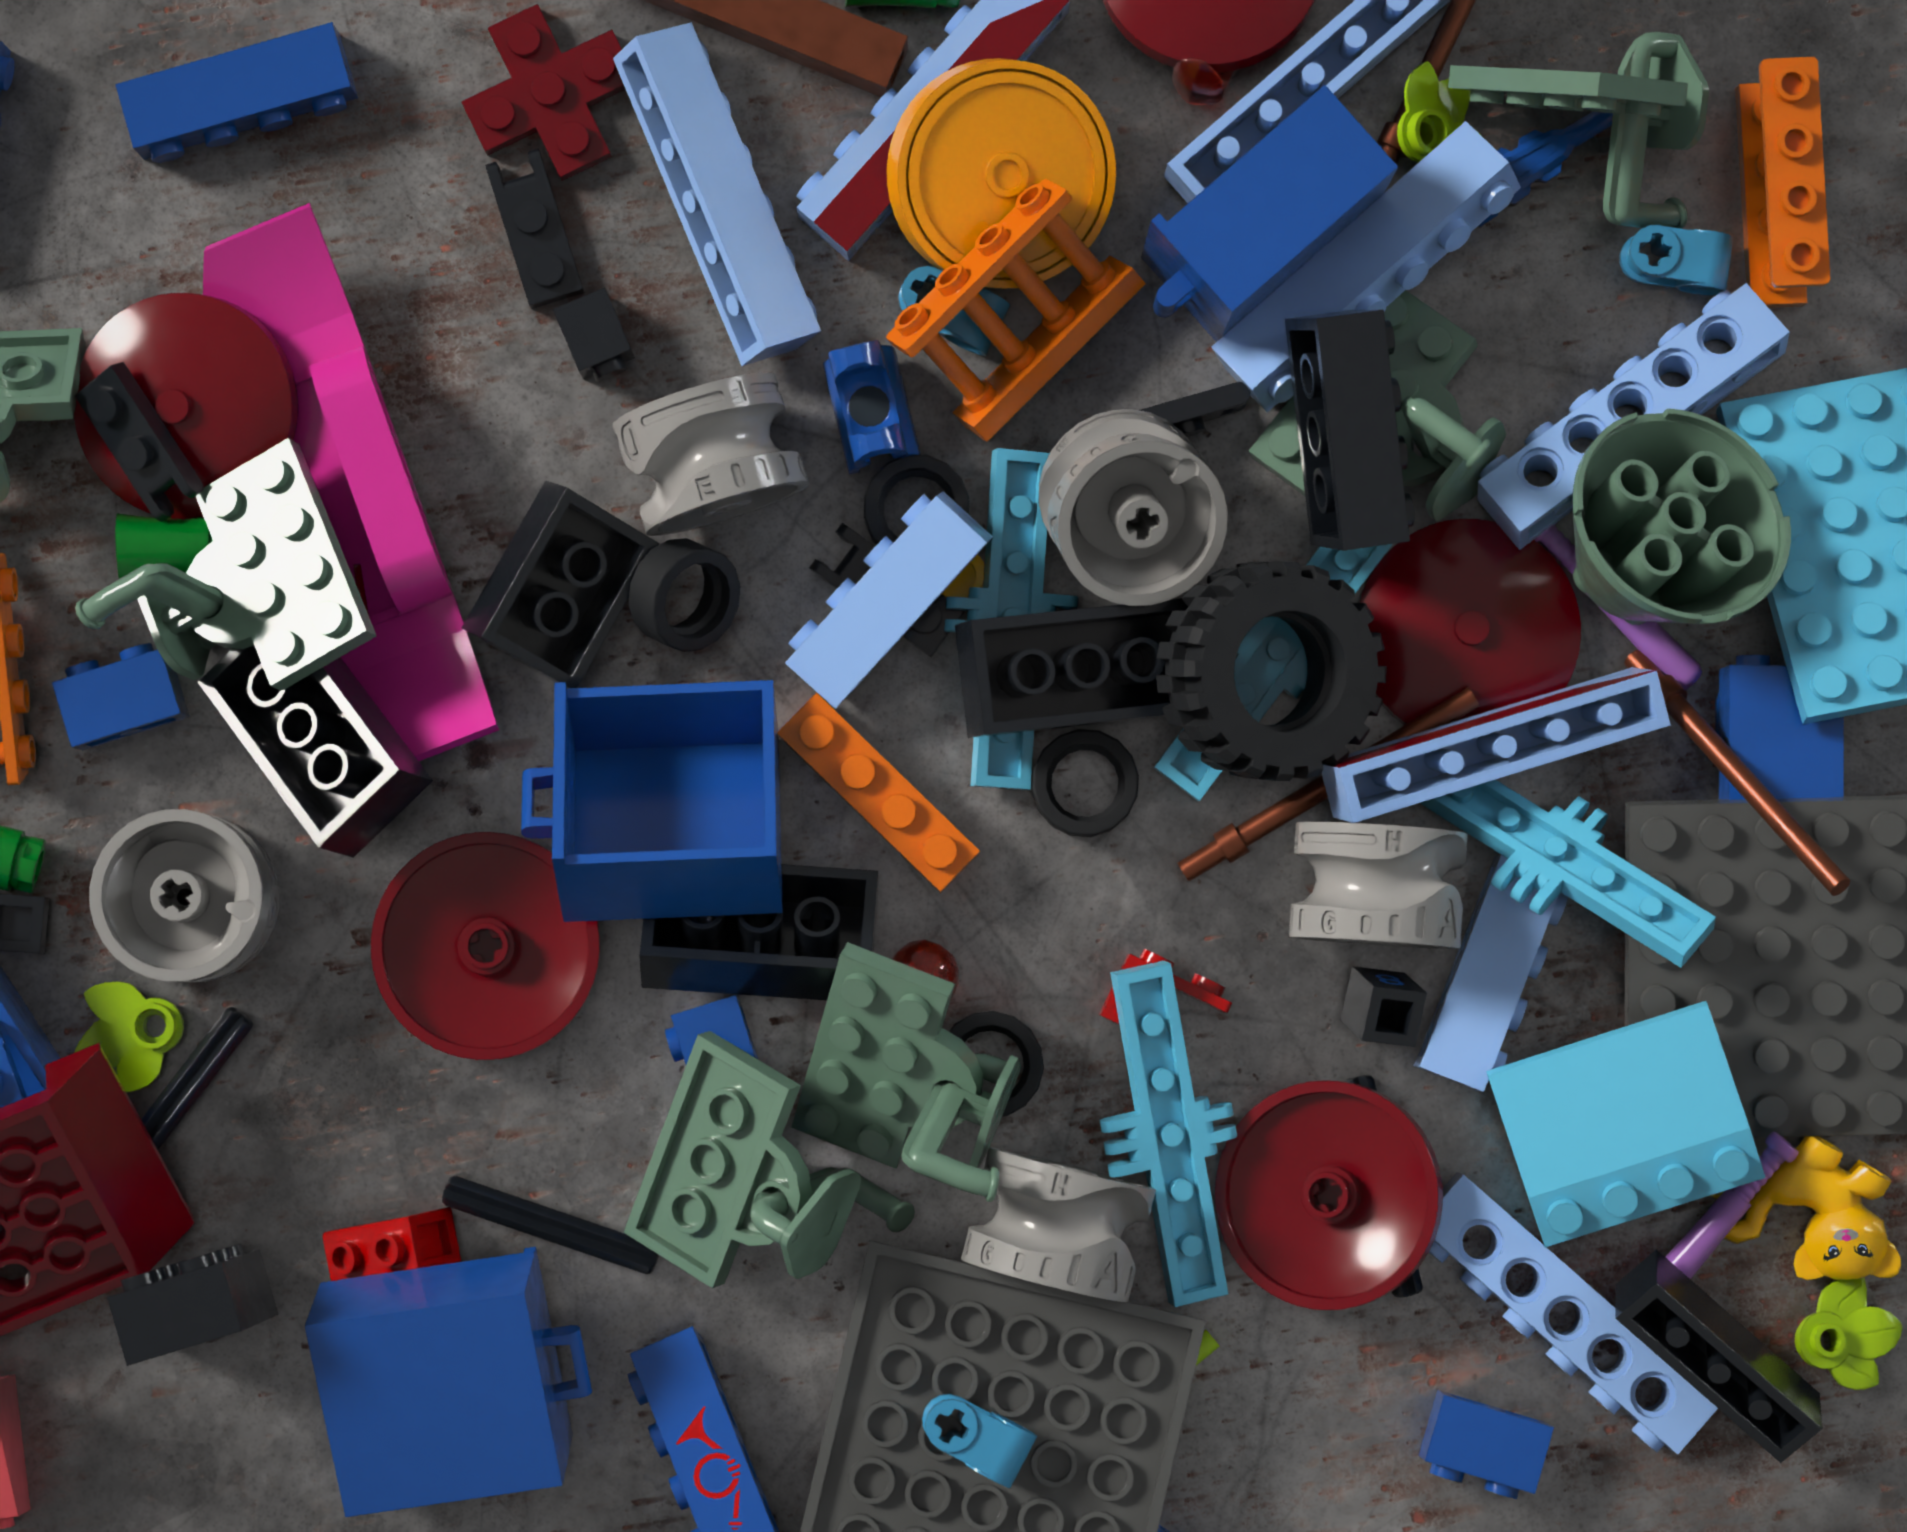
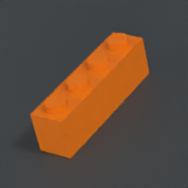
M817 692L777 732L781 740L940 894L980 854V850Z

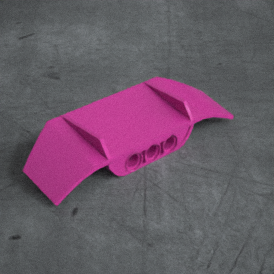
M310 203L206 246L203 260V295L226 300L253 315L271 332L288 359L295 379L298 396V419L293 441L300 445L354 581L353 565L361 564L369 618L377 636L341 656V659L418 761L499 731L469 634L466 630L462 629L464 620L354 314Z

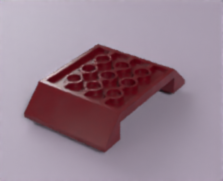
M100 1043L46 1064L45 1090L0 1108V1224L4 1227L0 1232V1269L5 1265L20 1264L29 1270L25 1276L15 1280H9L0 1276V1336L122 1286L120 1280L150 1271L194 1224V1217Z

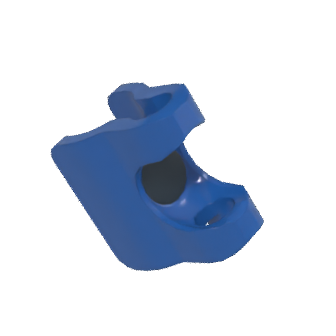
M873 340L828 352L829 359L823 362V369L848 473L850 475L859 473L861 468L871 464L870 458L877 455L891 453L893 458L921 455L895 348L890 345H881L880 341Z

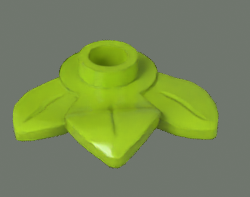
M1428 61L1418 65L1407 78L1404 88L1406 111L1401 116L1397 127V138L1401 150L1409 159L1415 162H1420L1463 124L1470 102V90L1448 88L1449 78L1438 81L1435 70Z
M119 981L105 982L87 989L84 992L85 1000L92 1012L100 1020L94 1022L85 1032L75 1052L100 1043L112 1067H117V1076L126 1093L140 1090L150 1085L161 1072L164 1053L173 1049L182 1038L184 1020L180 1010L172 1002L163 998L146 999L130 983ZM154 1015L161 1016L166 1024L164 1033L159 1037L152 1036L147 1030L148 1020Z
M1865 1278L1835 1280L1821 1291L1816 1312L1802 1320L1795 1332L1794 1342L1798 1354L1808 1365L1817 1369H1828L1836 1382L1842 1387L1852 1390H1864L1879 1384V1373L1874 1359L1887 1354L1896 1346L1903 1327L1901 1322L1891 1312L1879 1307H1867ZM1825 1330L1830 1335V1347L1827 1351L1820 1342L1821 1335Z

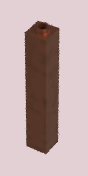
M643 0L879 97H882L893 87L908 51V36L820 0Z

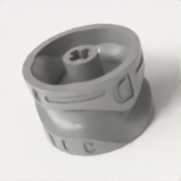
M769 372L744 374L691 387L644 404L622 415L613 422V430L615 436L618 437V446L626 467L634 474L648 475L656 483L651 499L640 506V516L647 535H669L716 524L780 502L808 487L809 480L801 455L796 451H782L778 449L770 438V426L774 418L784 413L786 408L782 394L778 392L779 385L775 374Z
M1135 409L1111 410L1095 414L1065 433L1051 450L1043 466L1039 482V507L1042 521L1069 570L1085 588L1096 596L1113 603L1128 606H1147L1162 603L1187 592L1201 581L1215 564L1223 548L1227 533L1228 510L1225 495L1217 477L1206 465L1194 445L1179 428L1167 419L1151 412Z
M165 809L145 814L129 822L103 848L93 868L89 886V907L93 924L102 943L118 961L130 970L147 978L166 982H208L224 978L242 969L263 949L276 925L280 907V887L276 870L267 852L256 838L242 827L226 819L187 809ZM182 889L193 892V894L186 897L190 902L189 905L179 901V894Z
M1297 822L1294 854L1306 858L1314 867L1316 883L1313 892L1304 901L1291 903L1289 938L1383 946L1461 949L1463 904L1456 887L1443 882L1442 878L1449 871L1461 869L1465 864L1468 834L1444 829L1385 824Z
M989 1147L984 1169L989 1171L992 1167L999 1169L997 1189L998 1211L994 1218L985 1225L969 1227L961 1260L984 1269L1033 1283L1091 1297L1128 1302L1136 1267L1127 1245L1120 1237L1124 1230L1135 1222H1148L1156 1189L1121 1178L1109 1177V1175L1018 1152Z

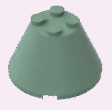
M1668 408L1663 413L1637 415V412L1626 415L1605 428L1585 451L1577 468L1573 485L1576 559L1573 580L1576 586L1582 592L1587 593L1600 608L1611 615L1624 619L1632 625H1641L1646 622L1711 624L1738 617L1751 610L1772 591L1781 578L1787 564L1791 545L1790 516H1783L1780 502L1774 490L1779 483L1766 462L1754 448L1735 432L1708 417L1689 411Z

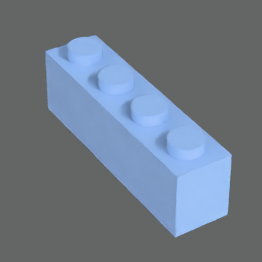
M944 491L936 495L932 501L923 494L901 518L908 527L893 543L885 536L865 557L863 561L870 569L858 583L855 584L848 577L826 601L833 609L819 626L810 619L788 643L795 652L785 664L834 709L853 692L993 538L990 533Z
M1497 855L1493 858L1461 941V949H1458L1414 1067L1480 1092H1484L1487 1082L1490 1083L1486 1071L1503 1066L1506 1063L1507 1053L1500 1051L1507 1030L1516 1032L1523 1019L1528 1001L1520 998L1528 977L1533 979L1538 977L1548 951L1547 947L1540 945L1548 924L1557 926L1568 899L1566 895L1560 893L1545 912L1538 915L1529 909L1530 903L1538 890L1534 889L1522 903L1510 897L1511 891L1519 878L1516 877L1504 891H1500L1492 886L1491 882L1494 875L1507 860L1502 855Z

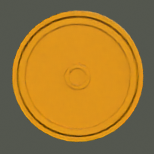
M1001 58L982 59L956 66L944 72L927 84L910 102L895 128L888 153L887 188L891 207L898 225L914 249L926 261L942 271L953 264L959 263L975 247L978 236L989 226L999 223L1015 207L1017 198L1025 189L1033 184L1040 183L1043 179H1048L1065 188L1072 196L1071 202L1059 214L1088 248L1093 244L1107 220L1115 192L1116 159L1114 147L1106 123L1095 104L1085 92L1067 77L1045 66L1026 61ZM1043 229L1019 252L1042 281L1058 275L1072 265ZM1003 269L985 286L1002 289L1018 288Z

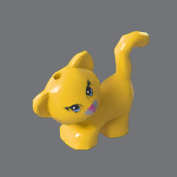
M1821 1136L1804 1137L1796 1147L1799 1154L1791 1163L1785 1161L1780 1165L1779 1169L1773 1173V1176L1767 1180L1766 1184L1761 1187L1760 1191L1749 1202L1752 1206L1747 1210L1745 1218L1738 1221L1724 1238L1734 1244H1739L1760 1237L1768 1213L1774 1205L1806 1206L1812 1208L1816 1213L1809 1219L1804 1232V1243L1795 1253L1793 1265L1796 1277L1812 1280L1827 1276L1835 1280L1862 1279L1871 1274L1879 1278H1892L1899 1274L1901 1267V1257L1895 1245L1887 1238L1884 1221L1862 1204V1197L1874 1200L1884 1196L1892 1180L1862 1160H1858L1849 1171H1845L1838 1166L1843 1156L1842 1149Z

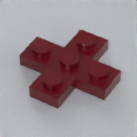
M538 4L488 27L489 33L511 78L461 101L487 156L538 132L561 181L612 158L589 107L626 90L613 60V57L622 50L613 30H609L561 53Z

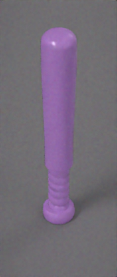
M1554 524L1534 540L1541 542L1543 546L1547 547L1548 551L1554 554V557L1560 560L1561 564L1573 574L1576 567L1575 545L1571 544L1570 540L1565 538L1564 534ZM1600 608L1639 651L1647 656L1664 675H1672L1685 690L1690 688L1700 678L1702 668L1699 663L1657 622L1632 625L1624 619L1611 615Z
M1773 1131L1767 1136L1765 1143L1768 1146L1762 1152V1155L1759 1156L1766 1178L1724 1191L1665 1256L1688 1278L1691 1279L1729 1231L1752 1206L1749 1202L1760 1191L1761 1187L1766 1184L1767 1180L1773 1176V1173L1779 1169L1780 1165L1785 1161L1791 1163L1798 1156V1150L1778 1133Z

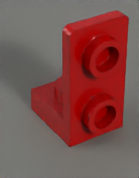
M1144 949L1140 958L1128 954L1120 970L1164 960L1171 963L1173 968L1175 963ZM1196 973L1191 983L1173 974L1175 990L1223 1013L1229 1012L1232 1002L1222 998L1225 987ZM1112 986L1099 1016L1119 1025Z
M451 1207L327 1231L322 1236L331 1281L462 1262Z

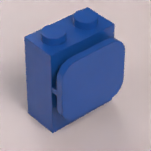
M1738 655L1736 656V665H1728L1719 669V691L1715 698V732L1776 799L1844 797V717L1802 725L1787 667L1770 665V656ZM1719 770V799L1746 800Z

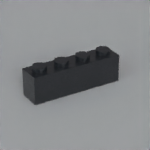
M1657 1249L1615 1284V1319L1780 1463L1823 1429L1820 1393Z

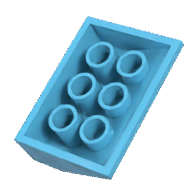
M1707 1001L1486 1071L1545 1247L1766 1178Z

